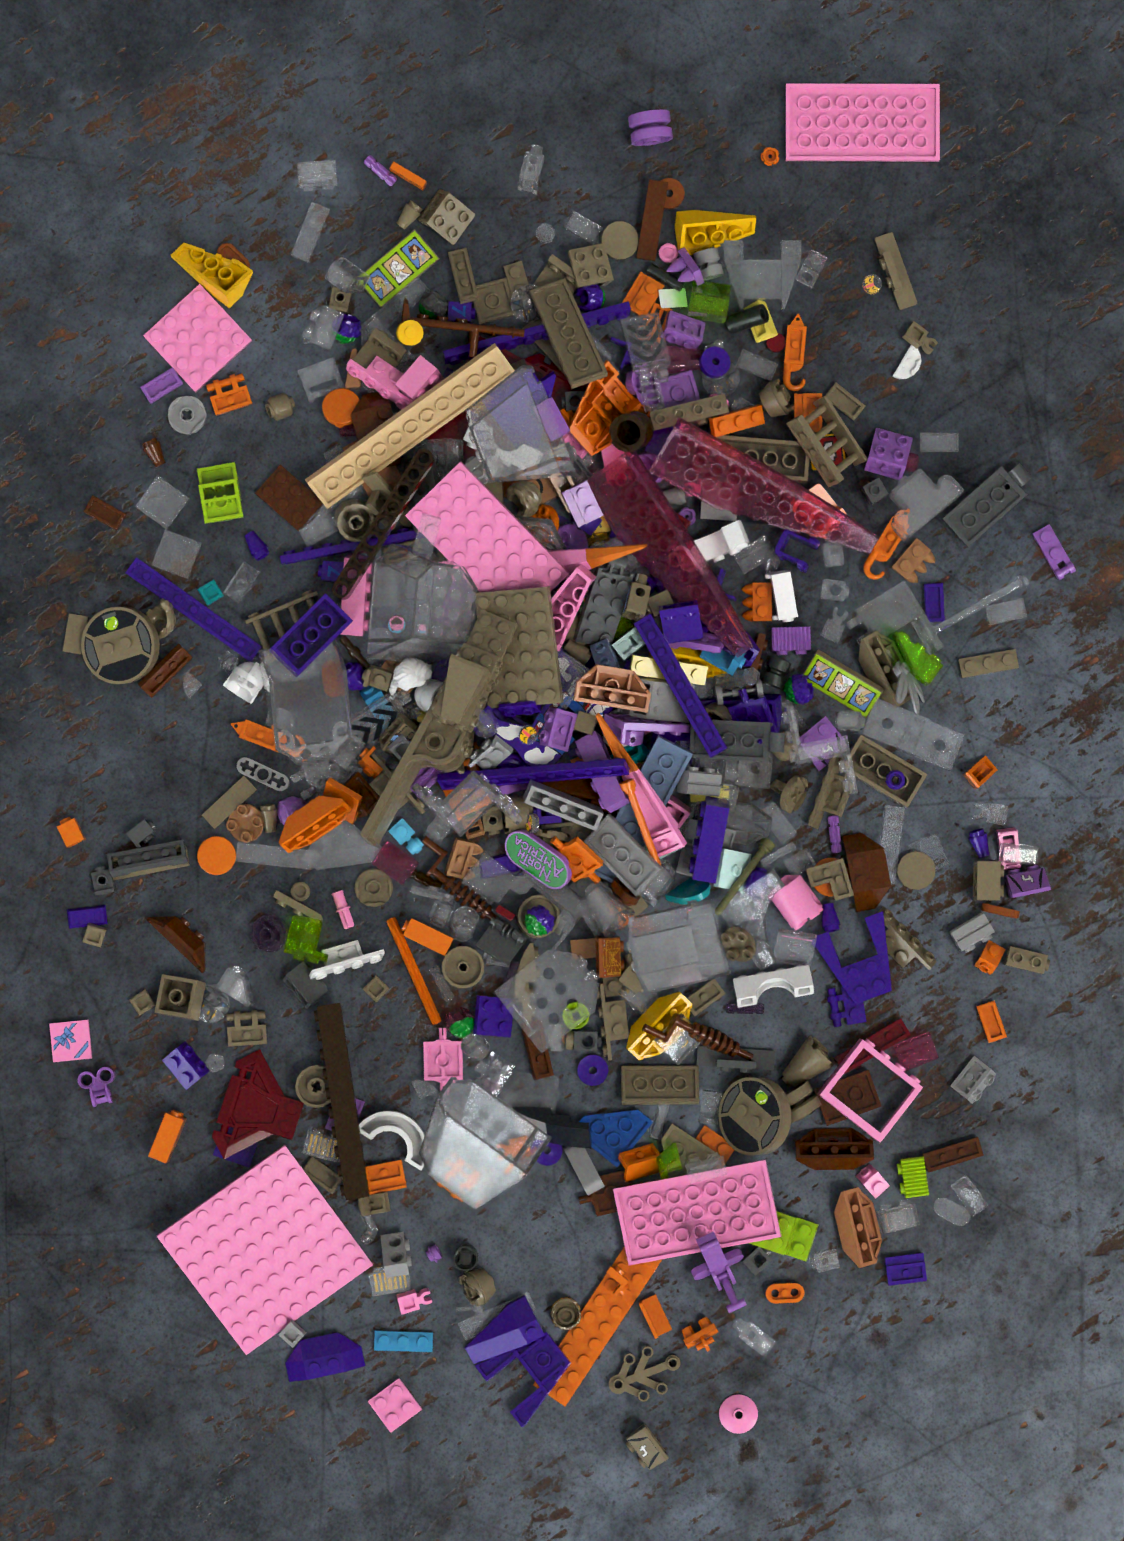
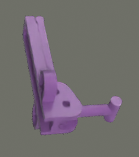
M714 1232L696 1239L705 1263L692 1269L693 1278L700 1280L712 1275L719 1291L722 1290L720 1285L722 1283L731 1304L726 1306L729 1313L746 1306L744 1298L737 1299L729 1281L730 1279L733 1285L736 1284L729 1266L738 1263L744 1258L742 1251L734 1249L724 1254Z

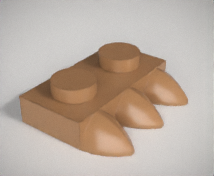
M916 538L891 568L906 581L918 583V577L914 570L919 573H926L927 569L923 561L935 563V557L931 549Z
M456 837L444 871L445 875L460 879L475 877V873L468 867L479 865V861L472 855L483 853L481 846L474 841Z

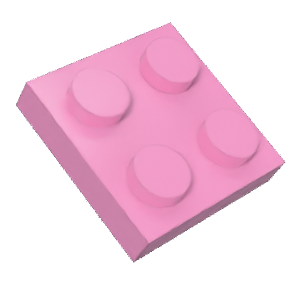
M400 1378L368 1400V1403L390 1433L422 1410Z

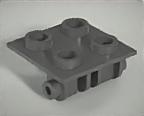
M496 916V918L493 917L491 919V925L475 946L508 966L529 936Z

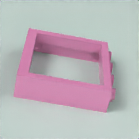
M859 1038L817 1094L873 1139L881 1143L923 1087L919 1084L921 1081L912 1074L909 1077L904 1073L906 1069L897 1062L894 1065L889 1061L891 1057L882 1050L880 1053L875 1050L874 1047L876 1045L867 1038L865 1041ZM863 1048L913 1087L880 1132L829 1093Z

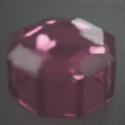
M909 453L905 471L913 473L917 469L919 464L918 454Z

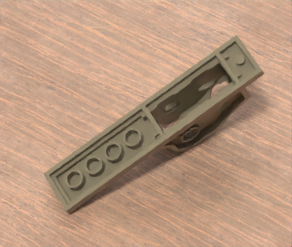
M440 689L360 833V836L374 847L376 844H380L420 769L430 767L440 772L455 771L464 763L466 758L470 757L473 751L474 732L458 731L453 728V725L448 723L443 725L437 722L432 714V705L435 700H438L441 694Z

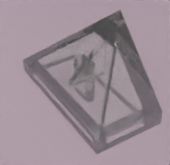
M243 562L223 594L239 604L260 571Z
M966 1174L950 1185L972 1217L989 1206Z

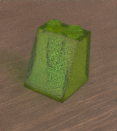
M693 281L687 316L698 320L725 324L731 285L704 281L703 284L697 286Z

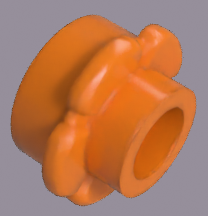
M771 147L764 149V152L761 153V160L764 161L765 165L772 166V164L778 163V150Z

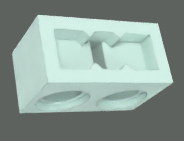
M634 627L612 644V647L624 662L646 644L637 628Z

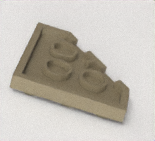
M674 1124L670 1125L661 1139L669 1178L712 1170L721 1156Z

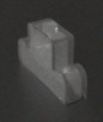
M920 468L909 477L907 475L903 476L897 482L899 485L889 495L890 499L900 509L891 521L892 529L905 542L957 500L965 490L950 475L941 476L936 484H934Z

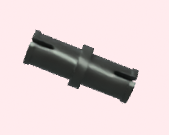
M654 263L650 264L646 274L660 280L661 284H667L678 290V292L685 285V282H678V277L671 274V272L665 271Z

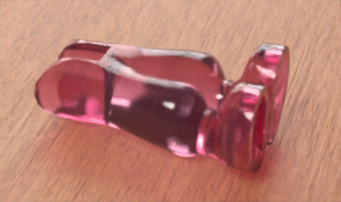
M655 341L650 349V357L659 346L657 341ZM667 346L665 349H662L650 365L651 376H656L661 371L668 374L689 370L699 371L701 370L699 358L704 350ZM664 357L665 363L659 364L660 360Z

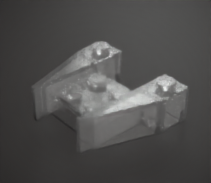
M724 240L723 264L739 311L743 310V300H781V311H784L801 262V240H782L781 260H743V240Z

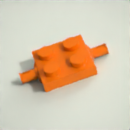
M556 836L551 839L550 842L557 848L556 850L568 859L570 863L568 864L569 868L572 870L571 880L573 882L589 877L594 884L600 882L601 878L594 871L603 865V860L578 836L566 843H562Z

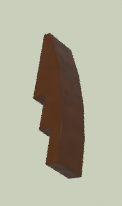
M649 179L636 259L654 262L656 260L668 182Z

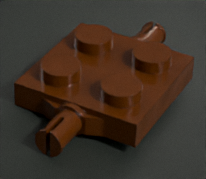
M625 1170L600 1175L605 1187L589 1196H578L579 1200H581L579 1201L580 1205L592 1202L597 1216L618 1212L613 1189L634 1184H631L630 1181L625 1182Z

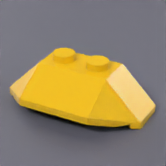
M681 992L657 998L631 1026L626 1049L638 1060L660 1055L684 1029L676 1026L668 1042L664 1043L662 1040L642 1031L644 1024L665 1033L675 1013L681 1015V1020L689 1021L690 1009H692L693 1004Z

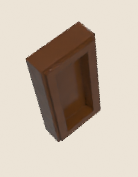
M93 495L83 511L85 514L118 531L127 515Z

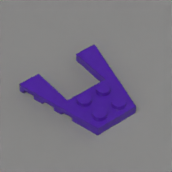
M883 911L864 918L878 955L842 968L829 931L810 938L855 1004L892 991Z
M545 1332L544 1336L527 1345L489 1358L475 1365L484 1379L489 1381L518 1358L540 1388L510 1411L521 1427H525L571 1364L570 1360L548 1332Z

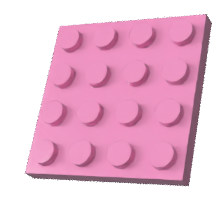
M200 284L143 335L195 393L252 342V339Z

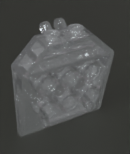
M545 950L494 991L540 1053L552 1046L596 1010L599 988L596 980L599 978L594 970L588 971L586 967L589 963L581 954L577 956L575 953ZM546 968L553 970V977L550 979H546L543 976ZM528 982H532L535 985V990L532 993L525 991V985ZM559 983L565 986L563 994H557L555 991V987ZM539 998H545L547 1001V1005L543 1009L537 1007L536 1002ZM570 999H575L577 1002V1007L573 1010L567 1007V1002ZM552 1013H556L559 1017L558 1022L555 1024H551L548 1021V1017Z

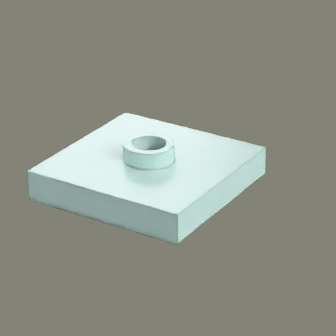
M722 848L714 887L730 889L751 861L752 854ZM745 882L738 891L745 892Z

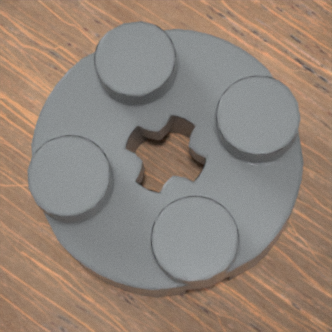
M194 396L178 397L169 406V423L175 431L181 434L191 435L196 433L206 422L207 413L205 407ZM183 411H192V418L184 420Z

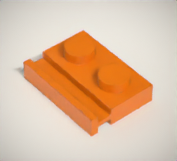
M640 272L622 303L629 301L630 311L645 319L659 297L658 290L663 289L665 285Z
M794 393V418L803 415L805 418L816 409L813 402L821 398L822 393ZM821 415L809 424L814 433L822 429Z
M402 1159L365 1166L370 1195L407 1187Z

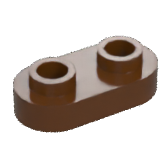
M615 877L610 884L613 888L612 891L619 895L621 902L625 905H636L640 896H635L618 877Z

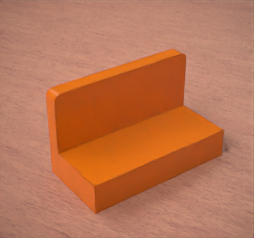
M653 1143L619 1153L618 1159L625 1168V1182L656 1174L660 1171L662 1155Z
M656 1294L638 1302L655 1339L672 1330Z

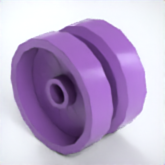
M659 109L638 112L628 116L629 128L635 130L630 134L632 145L648 146L672 140V128L665 126L671 121L670 112Z

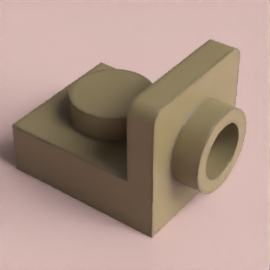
M372 665L364 670L362 680H364L363 687L372 686L387 692L389 691L394 673Z

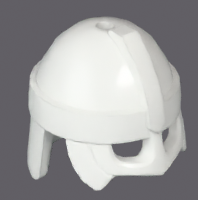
M244 662L232 670L223 686L252 704L264 685L263 670L257 662Z
M428 679L424 685L416 688L414 698L420 710L427 713L443 682Z

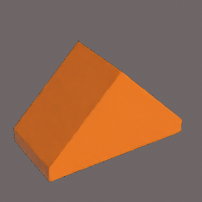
M985 755L967 770L963 776L974 789H977L998 769Z

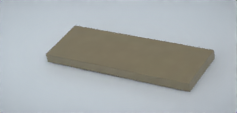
M563 278L529 290L530 297L571 389L607 377L608 372L566 279Z

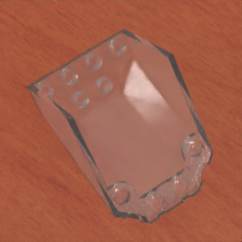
M336 640L297 678L269 651L270 648L259 650L260 669L276 751L289 757L295 764L335 759L345 744H349L353 739L347 669Z

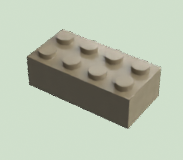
M859 735L840 767L844 772L904 808H908L928 775L863 735ZM893 770H898L905 776V784L897 790L889 788L886 784V776ZM896 776L892 777V782L894 784H897L899 782V779Z

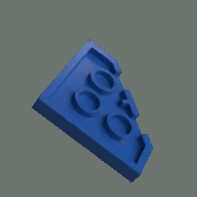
M639 1110L585 1115L579 1121L589 1123L592 1148L616 1167L621 1163L618 1159L619 1153L631 1150L653 1123L652 1120Z

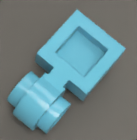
M403 818L388 831L400 845L407 841L406 849L412 855L418 854L423 849L424 844L417 836L415 838L411 837L415 831Z

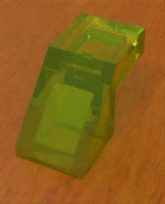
M676 1142L672 1143L656 1158L661 1179L669 1178L668 1172L683 1169Z

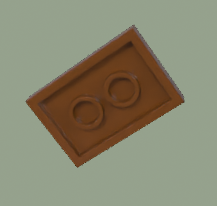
M282 465L277 467L255 493L298 532L323 505L321 500Z
M869 1070L838 1080L829 1092L857 1115L881 1107ZM821 1087L813 1089L822 1104L820 1109L826 1126L848 1119L817 1094Z

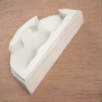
M910 345L892 377L907 379L914 376L921 365V355L918 348L916 349L913 345Z

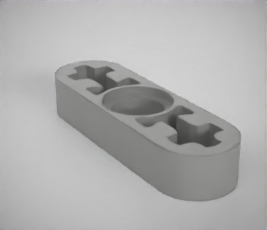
M243 757L237 762V770L253 780L277 791H285L289 787L288 777L247 757ZM249 761V766L253 768L255 767V764L258 765V767L255 769L254 776L250 775L252 771L246 769L245 772L242 771L243 767L240 766L241 763ZM260 769L268 771L269 776L267 779L260 780L257 774ZM272 773H276L274 776L276 779L280 780L283 777L286 785L278 788V784L272 781L271 785L268 784L272 778Z

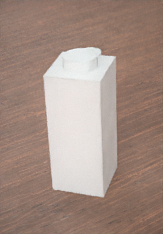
M785 569L765 574V579L771 578L777 614L772 616V620H782V622L793 621L795 617H798L790 570Z

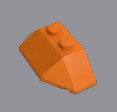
M318 796L310 800L305 806L287 817L279 839L280 846L288 853H291L296 849L311 845L340 825L348 813L352 811V808L342 798Z

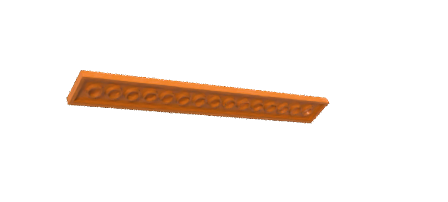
M705 1125L695 1138L721 1155L712 1169L723 1168L734 1152V1149L722 1136ZM625 1246L623 1247L611 1266L615 1267L617 1265L625 1272L623 1276L629 1280L627 1283L628 1289L623 1295L619 1293L615 1296L613 1292L620 1284L610 1275L605 1274L582 1309L579 1324L568 1330L559 1344L560 1349L570 1360L571 1364L548 1396L563 1406L567 1405L662 1259L628 1265ZM536 1382L533 1383V1386L540 1388Z

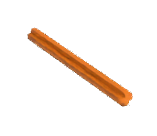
M392 917L386 923L433 1025L441 1022V1017L403 936L398 921L395 917Z

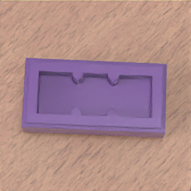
M172 367L140 388L150 404L183 385V382Z

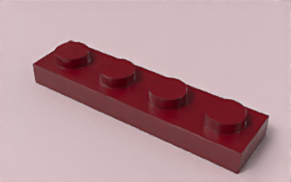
M900 1018L867 1037V1039L876 1045L874 1049L880 1053L881 1050L885 1051L911 1034ZM852 1047L834 1057L838 1065ZM863 1048L844 1074L874 1056Z

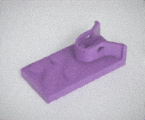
M605 713L604 715L605 722L620 743L629 746L641 745L643 743L644 731H653V733L665 735V732H670L673 735L690 732V725L684 722L650 720L632 717L629 714Z

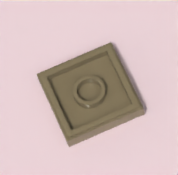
M506 277L476 285L479 300L473 301L480 325L517 315L516 311H512L511 302H513Z

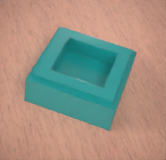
M214 579L197 589L207 606L224 597Z

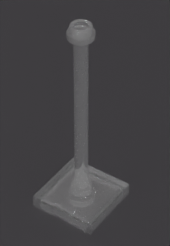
M1025 575L1017 576V581L934 627L925 613L911 623L929 655H932L944 647L937 633L1020 587L1022 589L1027 588L1029 581Z

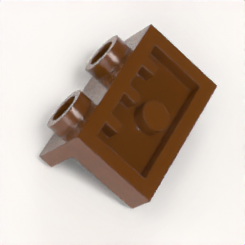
M355 772L343 785L362 796L357 815L358 818L368 816L373 811L380 797L359 772Z

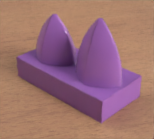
M685 247L678 250L680 257L670 264L667 272L683 271L677 280L678 282L694 281L697 286L703 284L704 280L701 271Z

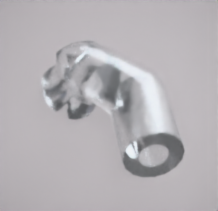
M777 556L770 557L767 560L764 570L765 574L777 571L780 564V559Z

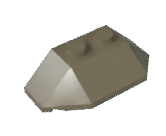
M877 630L862 638L858 660L867 678L884 688L880 698L894 708H898L911 700L909 689L901 704H898L895 699L898 677L893 671V666L896 665L897 661L904 662L895 642L880 634Z

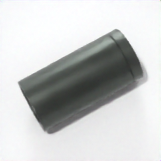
M763 304L730 314L726 317L727 327L732 334L769 321L768 311Z

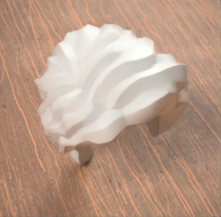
M409 657L404 659L395 667L388 696L393 698L397 688L408 691L410 688L424 685L426 680L431 679L432 665L417 658Z

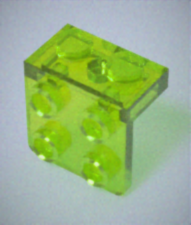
M294 915L291 920L284 953L294 955L293 959L304 961L307 958V962L318 964L319 961L327 962L328 954L316 951L322 921Z

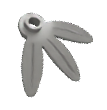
M897 661L896 665L893 666V671L898 677L896 702L901 704L909 689L914 711L916 714H919L918 694L922 702L925 703L921 686L910 673L909 666L905 662Z

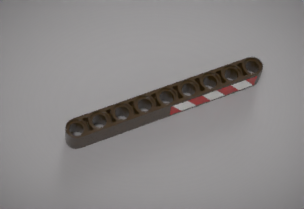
M420 449L415 454L333 584L332 592L338 599L346 600L352 595L434 464V456L428 449ZM424 454L430 456L427 463L420 462V457ZM412 471H419L417 479H410ZM403 487L409 488V493L406 496H400L399 494L400 489ZM391 504H398L399 508L396 512H389ZM382 520L388 521V526L385 529L379 528V522ZM372 536L378 538V542L374 546L368 544V540ZM361 553H367V560L364 562L358 561V556ZM351 569L357 570V575L353 579L348 578V572ZM340 586H346L347 588L344 595H338L337 593Z

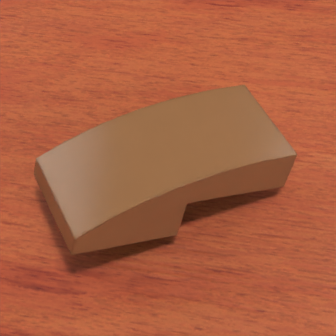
M595 938L570 940L572 959L596 958Z

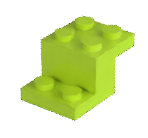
M235 462L198 468L197 473L200 484L198 487L205 524L243 518L242 498Z
M777 1211L781 1237L749 1243L807 1262L819 1224Z

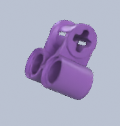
M109 1066L100 1068L97 1072V1077L91 1071L82 1072L78 1076L79 1086L90 1090L93 1107L105 1102L113 1103L111 1090L108 1086L116 1077L113 1068ZM104 1070H108L111 1073V1078L108 1081L103 1080L101 1077ZM86 1074L92 1077L90 1085H85L82 1081L83 1076Z

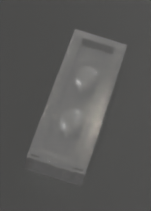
M313 202L311 203L291 257L309 263L330 209Z

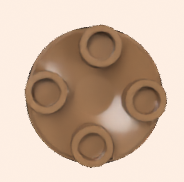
M241 804L228 817L226 828L235 839L248 843L256 840L261 835L264 828V820L260 811L255 806Z

